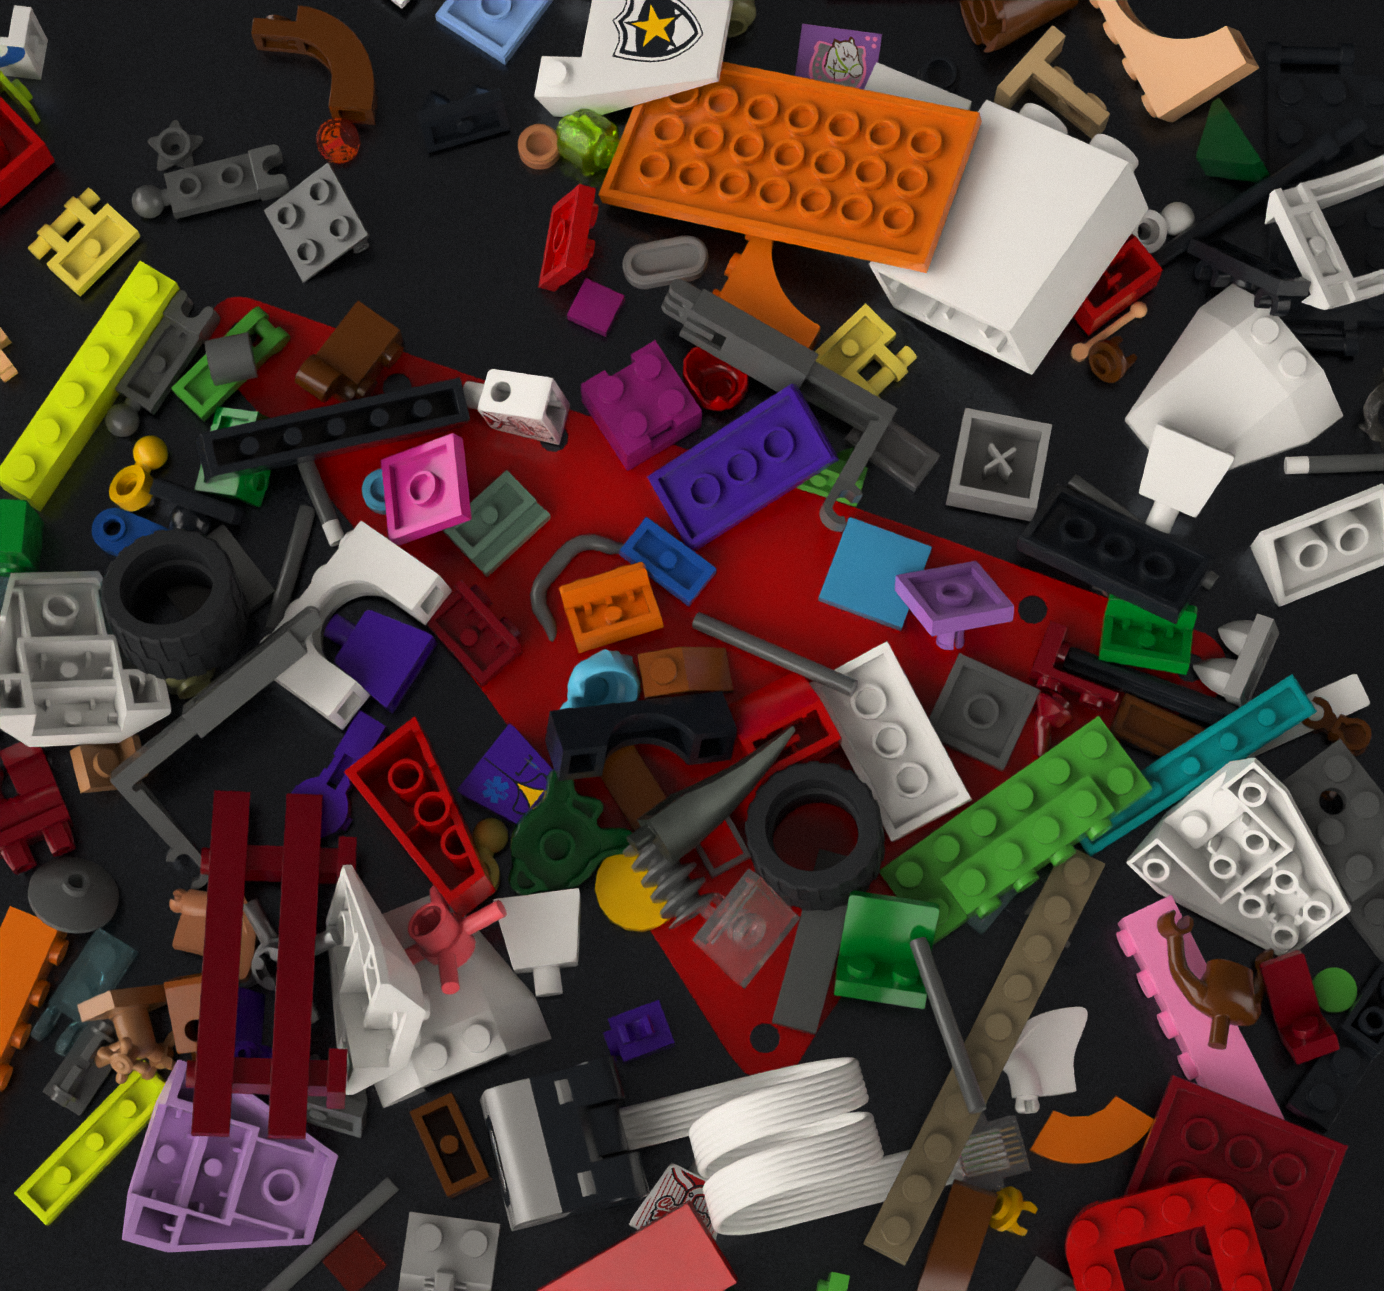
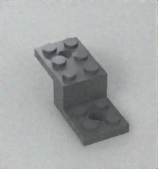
M1339 739L1281 783L1288 788L1352 906L1351 911L1345 916L1379 960L1383 962L1384 794L1342 740ZM1333 791L1340 795L1343 800L1341 813L1331 815L1322 810L1319 803L1322 792Z

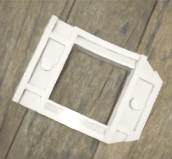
M1384 155L1347 170L1300 183L1294 188L1286 190L1281 188L1274 189L1269 194L1265 225L1277 222L1302 277L1311 281L1309 288L1311 295L1304 299L1302 303L1328 310L1384 293V269L1353 278L1321 209L1339 204L1383 186Z

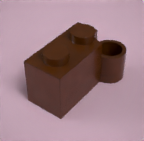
M357 300L317 354L311 355L302 364L296 374L295 383L323 403L327 402L331 397H334L341 403L370 397L378 383L375 379L384 367L390 369L403 352L404 347L401 345L404 342L400 329Z

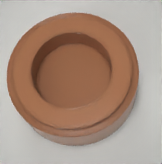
M534 124L527 127L518 139V150L521 160L528 167L538 170L553 166L561 155V142L558 133L552 127L545 124Z

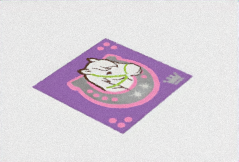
M802 24L795 76L864 89L876 62L878 63L882 34Z

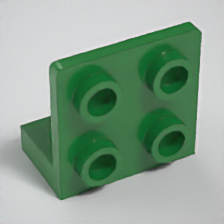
M852 891L848 898L837 960L834 995L924 1009L927 992L909 943L917 938L926 937L932 951L939 916V904Z

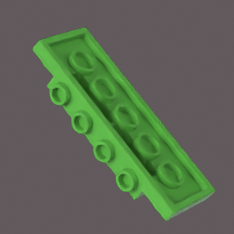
M1098 716L880 869L879 873L896 897L939 904L934 945L975 915L983 919L993 913L1002 905L999 898L1013 888L1017 893H1020L1030 887L1039 879L1036 872L1050 862L1054 867L1064 863L1076 853L1073 846L1087 836L1093 841L1105 834L1113 827L1110 820L1151 792L1152 787Z

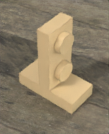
M1052 25L997 86L994 103L1010 110L1020 97L1030 89L1093 139L1096 134H1101L1105 130L1110 113L1106 111V105L1099 97L1092 93L1085 94L1075 86L1072 77L1064 69L1058 66H1050L1062 52L1066 35Z

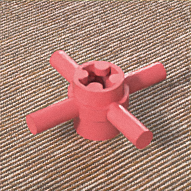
M433 885L429 890L431 903L419 908L408 924L409 936L416 943L404 949L413 965L424 959L433 965H438L441 990L449 995L458 992L460 989L457 968L466 963L474 952L476 941L472 934L506 917L507 912L502 902L497 900L462 918L455 912H450L449 904Z

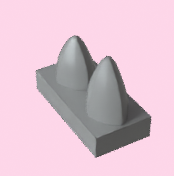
M1258 613L1254 621L1237 620L1218 628L1224 644L1239 656L1237 660L1211 658L1193 664V669L1197 676L1209 689L1225 697L1227 703L1242 707L1251 700L1279 636L1275 620Z

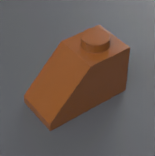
M676 647L637 654L645 700L722 691L723 694L733 692L726 648Z

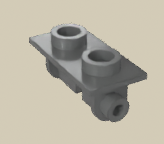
M103 1020L89 1021L42 1092L50 1096L52 1100L81 1116L113 1069L111 1064L98 1068L94 1057L100 1047H105L119 1041L115 1028Z

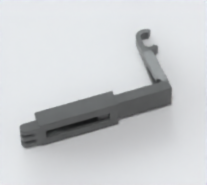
M682 279L673 280L661 308L665 314L684 324L679 334L680 337L776 392L781 391L792 383L796 384L804 399L863 432L820 509L822 523L830 530L842 532L847 522L844 516H838L833 511V504L837 498H845L850 504L859 503L863 493L855 486V483L898 408L816 362L819 355L816 352L706 289L701 291Z
M315 606L305 607L183 705L181 716L111 771L110 782L171 847L167 853L166 862H175L179 855L187 854L200 867L201 850L184 832L143 780L138 781L193 736L198 734L201 738L204 737L307 653L304 639L321 625L320 612ZM199 874L197 877H192L191 889L197 890L203 887L208 882V875Z

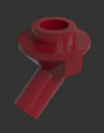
M1053 691L1049 696L1040 692L1036 697L1037 705L1032 711L1037 716L1034 725V755L1042 756L1051 750L1052 726L1061 728L1063 725H1071L1074 721L1069 713L1073 709L1071 704Z

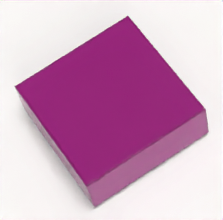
M585 278L567 314V320L607 337L625 301V295Z

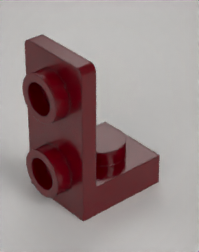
M1051 621L1028 679L1036 681V687L1050 694L1053 691L1061 695L1063 691L1079 697L1078 703L1091 710L1103 711L1104 707L1113 709L1119 693L1053 668V665L1062 668L1071 643L1063 640L1068 627Z
M1295 950L1260 963L1259 969L1280 1040L1298 1065L1339 1050L1340 1046L1336 1033L1321 1014L1305 955L1302 951Z

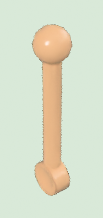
M1141 301L1133 303L1128 313L1085 344H1075L1071 350L1072 358L1078 362L1084 361L1093 344L1100 340H1105L1134 318L1144 317L1147 314L1146 304Z

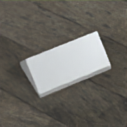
M1383 483L1261 531L1250 547L1278 607L1384 565Z

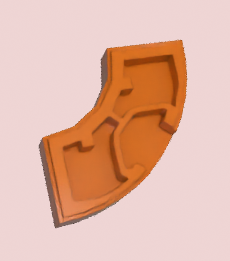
M1117 1096L1103 1110L1090 1116L1070 1117L1053 1110L1029 1151L1060 1163L1087 1164L1099 1162L1114 1157L1132 1147L1148 1132L1154 1119Z

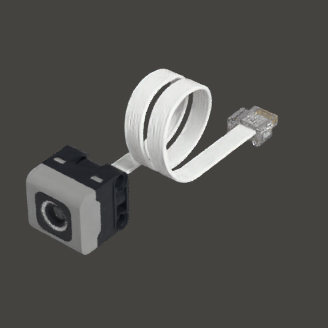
M607 1056L590 1060L571 1068L487 1089L479 1100L511 1231L599 1209L601 1211L642 1200L650 1194L640 1152L634 1150L687 1136L690 1138L698 1173L707 1179L703 1186V1193L712 1228L715 1232L722 1235H746L775 1230L884 1202L910 1150L883 1156L884 1152L880 1143V1137L878 1136V1130L876 1129V1123L874 1122V1116L869 1112H850L865 1105L869 1100L861 1067L859 1066L860 1062L854 1057L832 1058L788 1066L619 1108L621 1104H624L625 1093L616 1057ZM982 1112L946 1185L952 1184L954 1179L994 1192L1005 1187L1003 1178L1031 1171L1016 1115L987 1122L985 1113Z

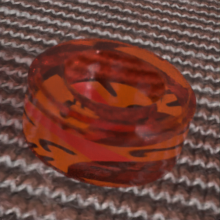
M333 118L327 120L319 127L316 134V144L321 156L325 160L341 164L350 161L356 156L360 148V138L356 127L350 121L343 118Z

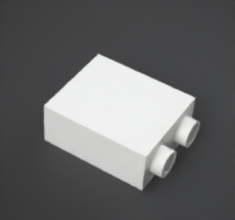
M986 100L978 111L980 112L982 123L927 273L873 261L869 265L895 309L1032 375L1149 208L1134 175V171L1139 165L1138 159L1120 141L1105 134H1096L1091 142L1087 144L1067 135V129L1061 120L1039 105L1026 103L1020 112L1016 113Z

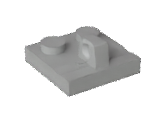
M409 1212L398 1291H492L501 1224Z

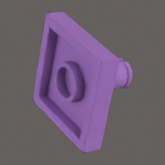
M977 561L896 575V593L931 636L937 635L936 644L944 650H953L954 639L955 647L957 649L962 648L965 642L964 630L1013 621L1014 605Z

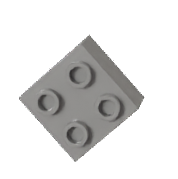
M965 408L945 505L1031 521L1037 509L1052 424Z

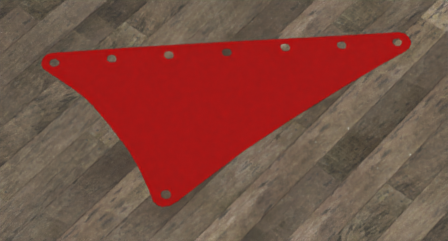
M241 296L227 298L215 306L214 310L220 316V323L209 340L224 337L235 323L242 320L252 309L258 306L269 315L268 321L275 328L281 327L290 335L287 345L280 352L272 355L257 370L258 377L248 379L238 388L240 393L257 412L273 418L341 403L334 397L323 403L295 383L296 374L302 364L311 355L317 354L336 328ZM257 335L252 346L256 347L263 339ZM402 352L398 361L390 369L384 367L375 379L378 383L371 396L385 394L383 391L384 381L388 376L395 373L403 374L409 378L412 385L411 388L459 377L462 388L466 381L485 384V380ZM468 408L470 421L462 428L314 460L330 500L349 523L355 528L360 521H363L388 540L386 515L373 512L364 501L362 485L365 478L371 472L382 469V459L451 433L463 438L470 503L507 470L537 500V503L544 510H547L551 519L488 577L443 533V530L397 546L440 575L452 590L449 596L456 591L454 585L460 580L469 588L474 584L479 586L493 604L488 609L496 618L500 620L506 616L520 631L522 636L518 639V642L521 645L522 653L484 687L471 674L470 676L481 688L506 724L510 723L552 769L554 767L545 743L549 712L559 710L561 705L567 701V684L574 667L581 661L604 649L619 651L620 654L632 656L633 663L637 669V675L641 681L637 654L676 647L726 648L733 686L732 693L724 694L728 705L792 673L788 669L693 629L692 623L698 612L832 670L887 641L928 717H930L959 653L1037 688V682L1028 678L1050 622L1053 621L1068 627L1063 640L1070 642V647L1099 656L1102 621L1108 598L838 501L834 502L833 511L838 516H844L846 522L849 517L931 546L932 549L924 570L977 561L1014 605V616L1011 622L964 630V646L957 649L954 639L953 650H944L936 644L937 635L931 636L910 609L903 627L899 631L818 601L844 530L836 532L830 530L822 523L820 509L826 497L798 488H794L695 551L696 554L717 568L716 574L690 607L648 577L662 617L663 628L579 653L566 616L559 588L578 579L593 577L615 570L618 567L632 564L619 554L610 555L596 550H586L578 553L551 584L547 592V605L556 620L557 635L554 641L549 640L544 628L532 611L530 592L535 578L565 542L579 535L596 534L625 544L646 517L685 545L647 476L688 451V449L671 445L627 471L591 416L569 409L564 426L568 434L567 444L563 449L553 452L543 448L539 440L491 428L477 409ZM1030 595L1040 597L1047 606L1045 618L1036 624L1025 622L1018 613L1019 603L1023 598ZM1193 629L1191 654H1196L1202 661L1211 658H1226L1223 649L1212 637ZM1053 665L1054 669L1065 672L1061 667ZM1125 665L1214 698L1218 695L1200 679L1188 682L1181 679L1177 673ZM805 677L808 683L813 682V680ZM1078 677L1119 693V697L1113 709L1104 707L1103 711H1095L1078 703L1079 697L1062 691L1061 696L1073 707L1069 713L1074 721L1071 725H1063L1061 728L1052 726L1051 749L1098 716L1109 729L1125 693ZM641 682V692L638 700H645ZM1040 690L1041 693H1044L1049 696V693ZM1037 699L1003 772L943 745L972 800L894 842L891 841L883 826L885 855L880 869L1041 757L1033 754L1034 725L1037 716L1032 711L1037 705ZM1150 703V704L1155 705V706H1157V707H1159V708H1161V709H1163V710H1166V711H1168V712H1170V713H1172V714H1175V715H1179V714H1180V713H1178V712H1175V711L1169 710V709H1167V708L1158 706V705H1156V704ZM736 741L731 760L688 765L677 754L660 746L650 744L634 745L666 798L728 768L744 758ZM842 746L816 760L820 763L829 764L831 762L838 764L841 768L855 773ZM600 776L574 779L575 789L578 794L595 797L602 801L604 810L597 819L599 827L626 828L632 833L634 832ZM759 784L729 815L747 848L748 840L745 833V822L748 818L747 810L750 802L756 796L755 792L760 787ZM827 803L806 804L794 809L781 820L773 835L774 848L778 857L786 864L800 870L813 871L819 849L849 856L858 842V827L854 818L840 807ZM694 848L688 854L681 857L679 861L681 864L695 861L697 865L688 876L690 879L704 877L706 881L698 890V893L702 895L714 892V899L705 910L684 924L669 930V927L677 918L674 917L660 927L650 931L679 974L724 1048L744 1073L754 1075L797 1065L815 1035L772 1024L801 918L802 908L791 907L782 903V900L777 896H773L766 889L763 881L759 880L751 858L712 879ZM880 873L876 880L871 882L869 889L866 891L868 893L896 897ZM839 950L816 1033L842 997L834 995ZM762 1023L771 1024L778 1030L780 1035L779 1045L769 1053L758 1052L750 1042L751 1031L755 1026Z

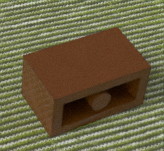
M452 1092L410 1111L447 1197L452 1199L493 1180L459 1101Z

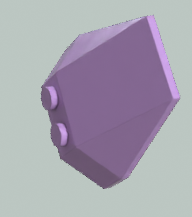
M177 1060L155 1103L127 1193L122 1240L167 1253L311 1245L338 1155L308 1133H306V1139L268 1138L269 1105L253 1094H232L230 1137L191 1136L194 1088H186L187 1062Z

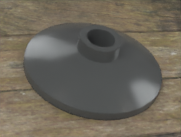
M62 857L48 861L35 871L28 887V901L35 915L46 925L67 933H87L103 927L112 919L118 907L119 891L112 876L100 865L83 858Z

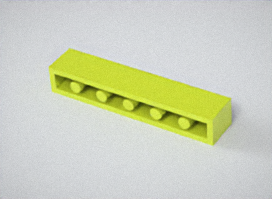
M138 262L1 464L0 485L5 491L20 500H27L33 508L41 512L107 414V411L119 396V393L115 390L116 386L164 317L163 312L175 294L180 291L177 282L144 262Z

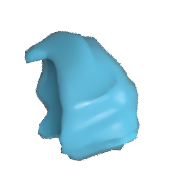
M604 649L578 663L574 667L567 684L568 699L561 705L559 710L638 701L641 692V681L637 675L633 657L620 654L619 651Z

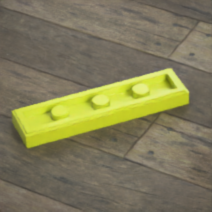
M133 1070L126 1082L120 1084L14 1194L45 1225L49 1226L150 1122L155 1103L166 1080L157 1071L151 1080H145L142 1078V1074Z

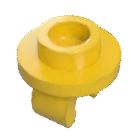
M1012 1186L1005 1187L1001 1191L996 1192L998 1198L989 1225L1000 1232L1007 1230L1017 1235L1025 1236L1028 1230L1019 1226L1017 1219L1022 1210L1036 1214L1038 1208L1032 1202L1024 1200L1020 1190Z

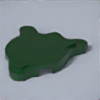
M552 769L547 775L546 790L541 800L524 813L513 830L510 845L512 868L508 876L509 885L520 895H529L536 891H557L577 887L592 875L602 860L613 855L623 854L626 847L630 845L627 837L632 832L626 828L599 827L597 819L604 810L602 801L595 797L578 794L575 789L574 780L558 781L555 770Z

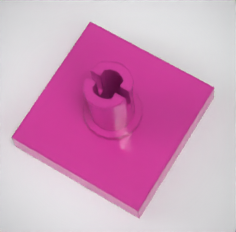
M451 433L381 460L388 537L391 542L402 545L472 520L462 437Z

